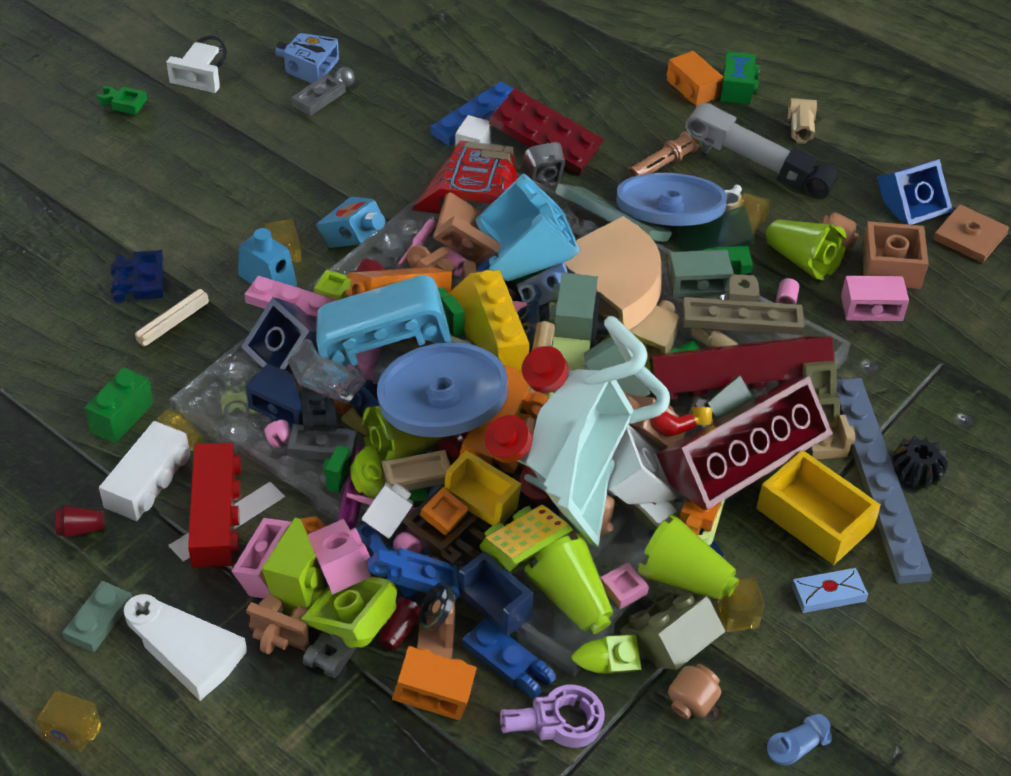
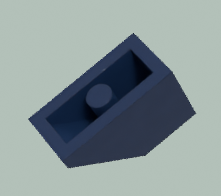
M267 363L246 386L248 408L275 421L285 420L289 423L290 428L293 427V424L304 425L302 406L294 375L283 368Z

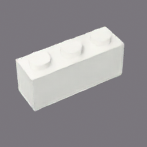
M153 421L99 486L104 508L138 521L142 514L152 507L155 498L161 490L168 487L173 475L180 466L187 463L190 457L187 434Z

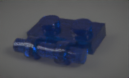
M162 250L133 252V260H126L122 255L114 258V263L111 265V275L114 277V280L111 282L110 292L116 303L124 302L125 295L128 292H133L134 300L164 298V257ZM128 274H133L132 278H126Z

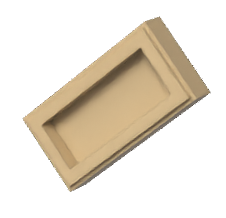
M446 450L383 461L382 472L387 484L393 486L396 482L409 491L444 484L446 471L451 464Z

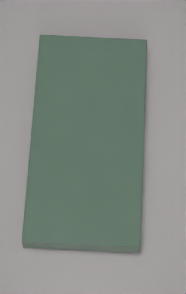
M560 183L555 191L557 195L609 222L624 216L634 224H637L653 241L666 242L671 236L672 232L654 223L645 222L627 215L620 210L617 204L583 187Z

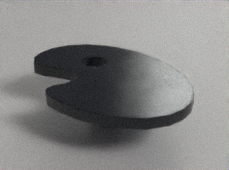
M597 291L590 349L596 346L597 333L610 334L604 322L598 321L601 292Z

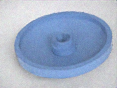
M651 173L629 178L618 186L616 197L617 206L627 215L649 223L672 226L696 225L715 220L723 215L727 202L725 191L717 184L700 177L678 173Z
M438 343L412 350L392 362L382 373L377 385L379 407L385 419L403 432L424 437H446L473 430L492 419L501 410L508 396L507 373L502 362L491 352L465 343Z

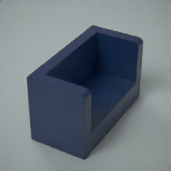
M485 551L459 571L460 596L506 637L532 617L533 592Z

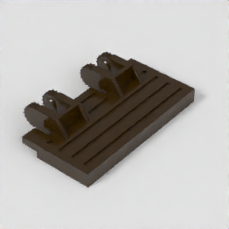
M494 463L493 467L516 481H520V475L523 471L521 466L518 465L515 473H509L503 470L499 464ZM444 483L402 520L401 529L414 535L424 547L446 563H449L452 567L460 560L467 565L479 556V553L474 551L466 542L479 552H482L479 545L486 538V535L483 533L493 526L468 511L462 520L445 536L421 517L422 508L445 487ZM521 489L518 511L515 510L506 520L508 524L515 521L512 516L519 512V510L530 506L532 510L538 507L536 503L527 498Z

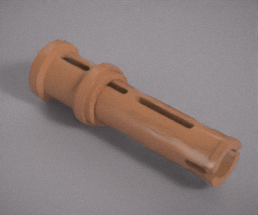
M684 131L676 140L667 141L663 145V149L648 156L636 165L629 167L627 174L629 178L651 174L670 162L678 163L684 155L695 153L699 149V142L690 136L687 131Z

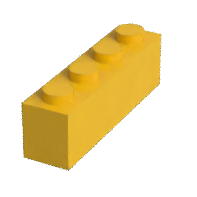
M485 270L470 273L448 293V295L452 294L465 310L464 331L466 332L467 340L471 344L474 343L476 346L494 354L503 365L521 371L522 363L529 354V342L501 271Z

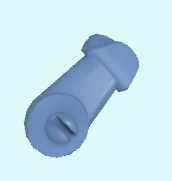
M822 714L806 717L803 725L787 732L773 735L767 744L768 755L771 760L779 765L788 766L794 764L819 743L824 746L832 741L830 723Z

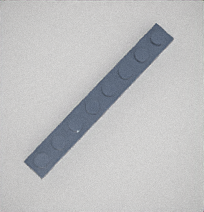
M862 378L836 380V394L840 397V415H846L849 426H853L855 431V443L851 444L850 448L866 494L881 504L876 523L897 584L930 581L932 576L930 565Z

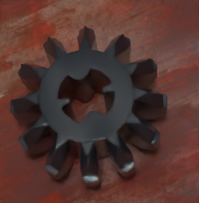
M914 435L910 441L903 439L897 450L894 451L892 458L895 472L897 475H901V482L909 481L912 483L913 488L917 484H920L925 489L931 484L937 485L943 475L946 474L948 468V460H946L947 451L940 449L939 442H928L927 437L919 440Z

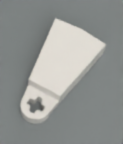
M141 594L134 596L125 604L124 615L126 622L142 638L144 647L199 701L228 677L247 652L245 638L162 603L151 595ZM148 609L149 614L147 616L140 614L137 617V610L145 611Z

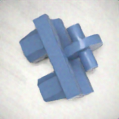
M565 263L558 264L517 284L522 301L527 303V306L538 301L539 307L553 300L554 284L560 285L561 274L568 273Z

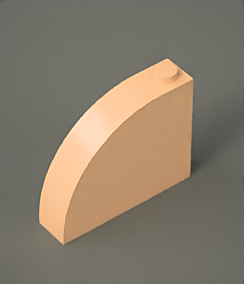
M622 216L577 239L576 242L580 252L572 260L563 263H565L568 273L598 276L597 292H601L599 314L605 319L609 316L615 317L630 330L651 313L659 300L662 285L661 258L658 247L653 239L637 224Z

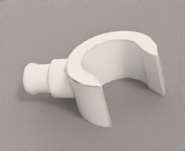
M734 185L731 190H724L727 195L726 203H730L726 205L725 216H735L740 212L742 203L740 192L742 188L739 185Z

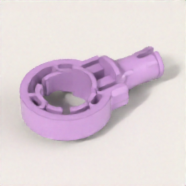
M563 685L551 691L547 697H535L533 708L502 709L500 712V725L502 726L501 730L503 733L533 730L534 733L539 735L540 740L553 739L560 745L578 748L592 743L597 738L604 722L605 713L601 701L593 692L578 685ZM576 700L580 701L579 708L585 712L588 721L586 727H572L565 723L566 720L560 715L559 708L564 705L574 706Z

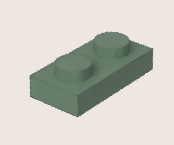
M101 581L62 632L64 640L94 653L123 615L125 604L132 598L131 593Z

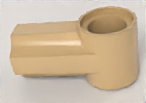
M790 98L788 121H791V137L797 143L806 144L814 138L817 100Z

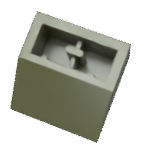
M665 592L657 596L653 600L654 604L633 614L629 618V623L620 629L622 635H636L639 652L657 668L678 670L725 632L708 596L692 595L691 593L672 594V592Z

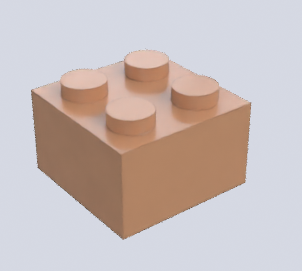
M868 221L861 245L863 275L903 276L906 288L921 289L929 265L924 226Z

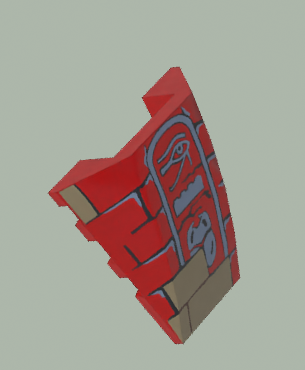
M460 140L413 205V210L440 214L445 196L449 192L462 200L492 204L517 180L513 147Z

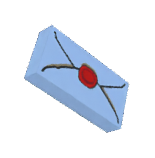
M856 568L793 579L791 585L802 613L866 602L868 593Z

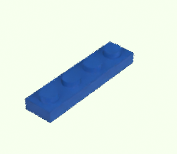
M500 81L431 126V135L449 146L455 143V133L468 115L490 120L493 113L514 88Z

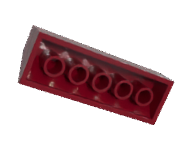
M804 336L648 355L651 364L650 372L668 389L670 399H677V393L689 391V396L708 395L707 389L719 388L720 391L737 376H741L744 383L748 384L749 389L766 388L769 381L778 380V385H780L781 383L803 377V363L835 362L832 336Z
M807 376L781 383L713 421L711 425L704 426L656 453L668 483L702 510H708L791 460L800 451L809 449L833 433L810 377Z

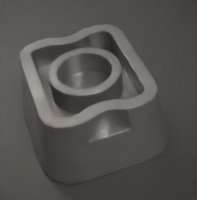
M551 142L527 149L523 155L521 175L525 173L540 188L558 184L561 181L565 166L561 144Z

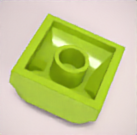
M372 576L332 594L328 586L301 620L307 623L308 626L341 636L348 647H364L372 641L395 611L398 590L393 582Z

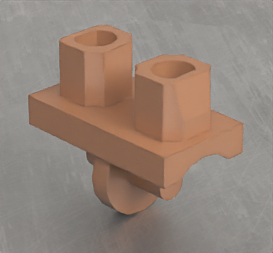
M415 245L406 254L407 262L411 268L433 267L452 271V274L457 268L446 259L451 251L445 246L430 254L426 247Z
M269 594L266 595L259 605L251 602L246 609L247 614L250 615L249 630L254 631L253 638L261 640V652L270 654L275 647L286 649L287 645L305 651L309 644L308 631L310 626L303 622L301 618L309 609L298 606L294 608L290 616L281 614L284 610L283 602Z

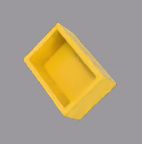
M802 450L762 484L756 509L832 565H835L873 530L881 504Z

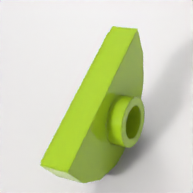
M375 445L365 447L359 452L350 466L351 480L359 493L363 492L368 498L375 499L386 483Z

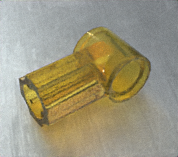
M746 192L742 194L737 215L730 228V234L734 236L736 241L745 243L747 240L753 239L759 224L764 223L771 203L770 199Z

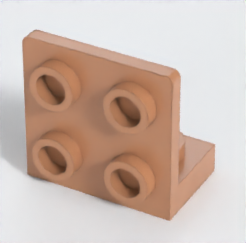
M449 192L445 196L433 238L470 261L475 262L477 265H481L489 257L491 258L496 255L500 248L499 242L479 231L475 219L482 211Z

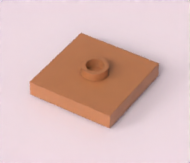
M959 205L935 232L933 240L984 263L1007 235L1009 227L963 205Z

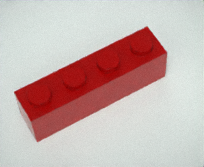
M234 443L194 445L188 540L192 568L233 566V552H239L238 532H234V526L240 525L239 506H235V500H241L240 480H236V475L242 474L241 455L235 456Z

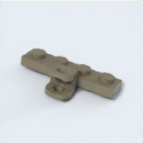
M732 275L725 300L684 297L683 327L793 335L803 334L804 318L802 305L758 302L760 296L759 283L755 276ZM746 283L749 287L741 288L738 284Z

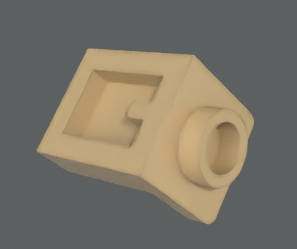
M839 415V426L831 428L832 435L808 449L809 455L816 460L848 457L850 446L855 443V431L853 426H849L846 415Z

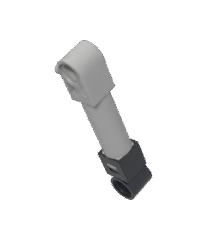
M699 104L686 121L685 128L688 134L703 142L702 153H709L712 147L721 150L724 146L778 173L777 180L797 190H801L804 186L805 192L812 198H826L838 179V171L830 163L820 162L815 165L817 157L796 147H793L790 151L736 124V117L711 104Z

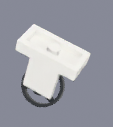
M204 36L193 44L183 58L170 56L166 61L169 83L216 93L220 88L218 68L224 63L227 56L225 44L216 36ZM206 40H216L220 42L222 46H212L209 43L202 44V42ZM223 51L220 61L215 65H209L216 54Z

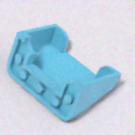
M525 173L475 219L479 231L500 243L499 257L492 256L489 259V270H500L503 279L506 281H511L572 260L580 252L561 208Z
M419 275L329 302L321 306L317 311L316 342L318 353L332 383L347 378V366L350 363L352 366L358 364L357 353L416 336L419 346L425 344L424 340L432 341L435 344L452 343L440 293L435 280L430 276Z

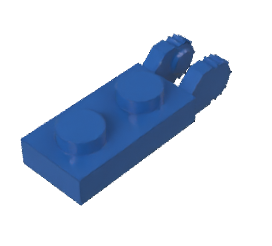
M486 618L462 639V647L513 688L516 686L533 699L542 691L538 683L528 675L529 672L548 685L556 679L555 672L545 662L537 660L536 656L510 636L506 637Z

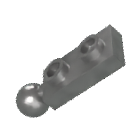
M341 67L336 71L335 78L325 74L291 97L292 106L312 116L346 92V87L351 86L355 80L354 72L348 67Z

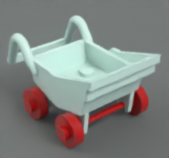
M613 316L607 317L604 325L626 363L602 370L576 369L572 371L569 370L566 359L558 349L551 346H542L532 350L522 363L521 371L524 380L536 392L554 393L538 413L533 437L531 430L521 418L514 415H504L495 419L488 426L484 438L486 448L495 459L504 463L518 461L525 466L520 475L519 482L521 483L522 492L529 500L537 504H547L553 501L576 531L580 532L589 544L596 547L599 546L609 477L616 465L611 458L628 424L661 415L667 409L670 402L668 389L644 366L647 360L645 346ZM635 375L655 394L656 401L651 405L633 409L616 380Z

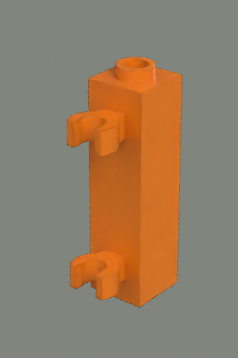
M427 267L351 272L346 274V278L351 279L350 289H347L345 293L348 296H353L419 275L432 277L437 287H443L448 294L451 292L452 271Z
M504 365L508 379V396L505 404L492 419L469 431L462 444L459 457L467 450L491 466L496 463L503 470L515 473L519 462L504 463L495 459L486 448L484 441L485 432L495 419L504 415L518 417L521 409L526 410L530 416L537 418L540 409L548 401L549 397L543 393L529 392L530 387L524 380L522 372Z

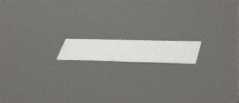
M269 482L235 503V506H239L240 525L285 496ZM189 533L168 545L183 562L190 558L188 550Z

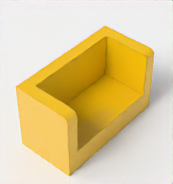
M466 450L446 471L444 488L469 508V512L494 526L500 522L504 524L518 508L521 483Z

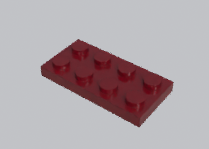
M516 88L512 90L493 113L489 121L490 125L528 147L551 142L560 143L565 159L564 167L578 176L604 141L603 138Z

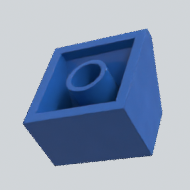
M939 159L877 177L884 204L903 224L913 225L953 212Z

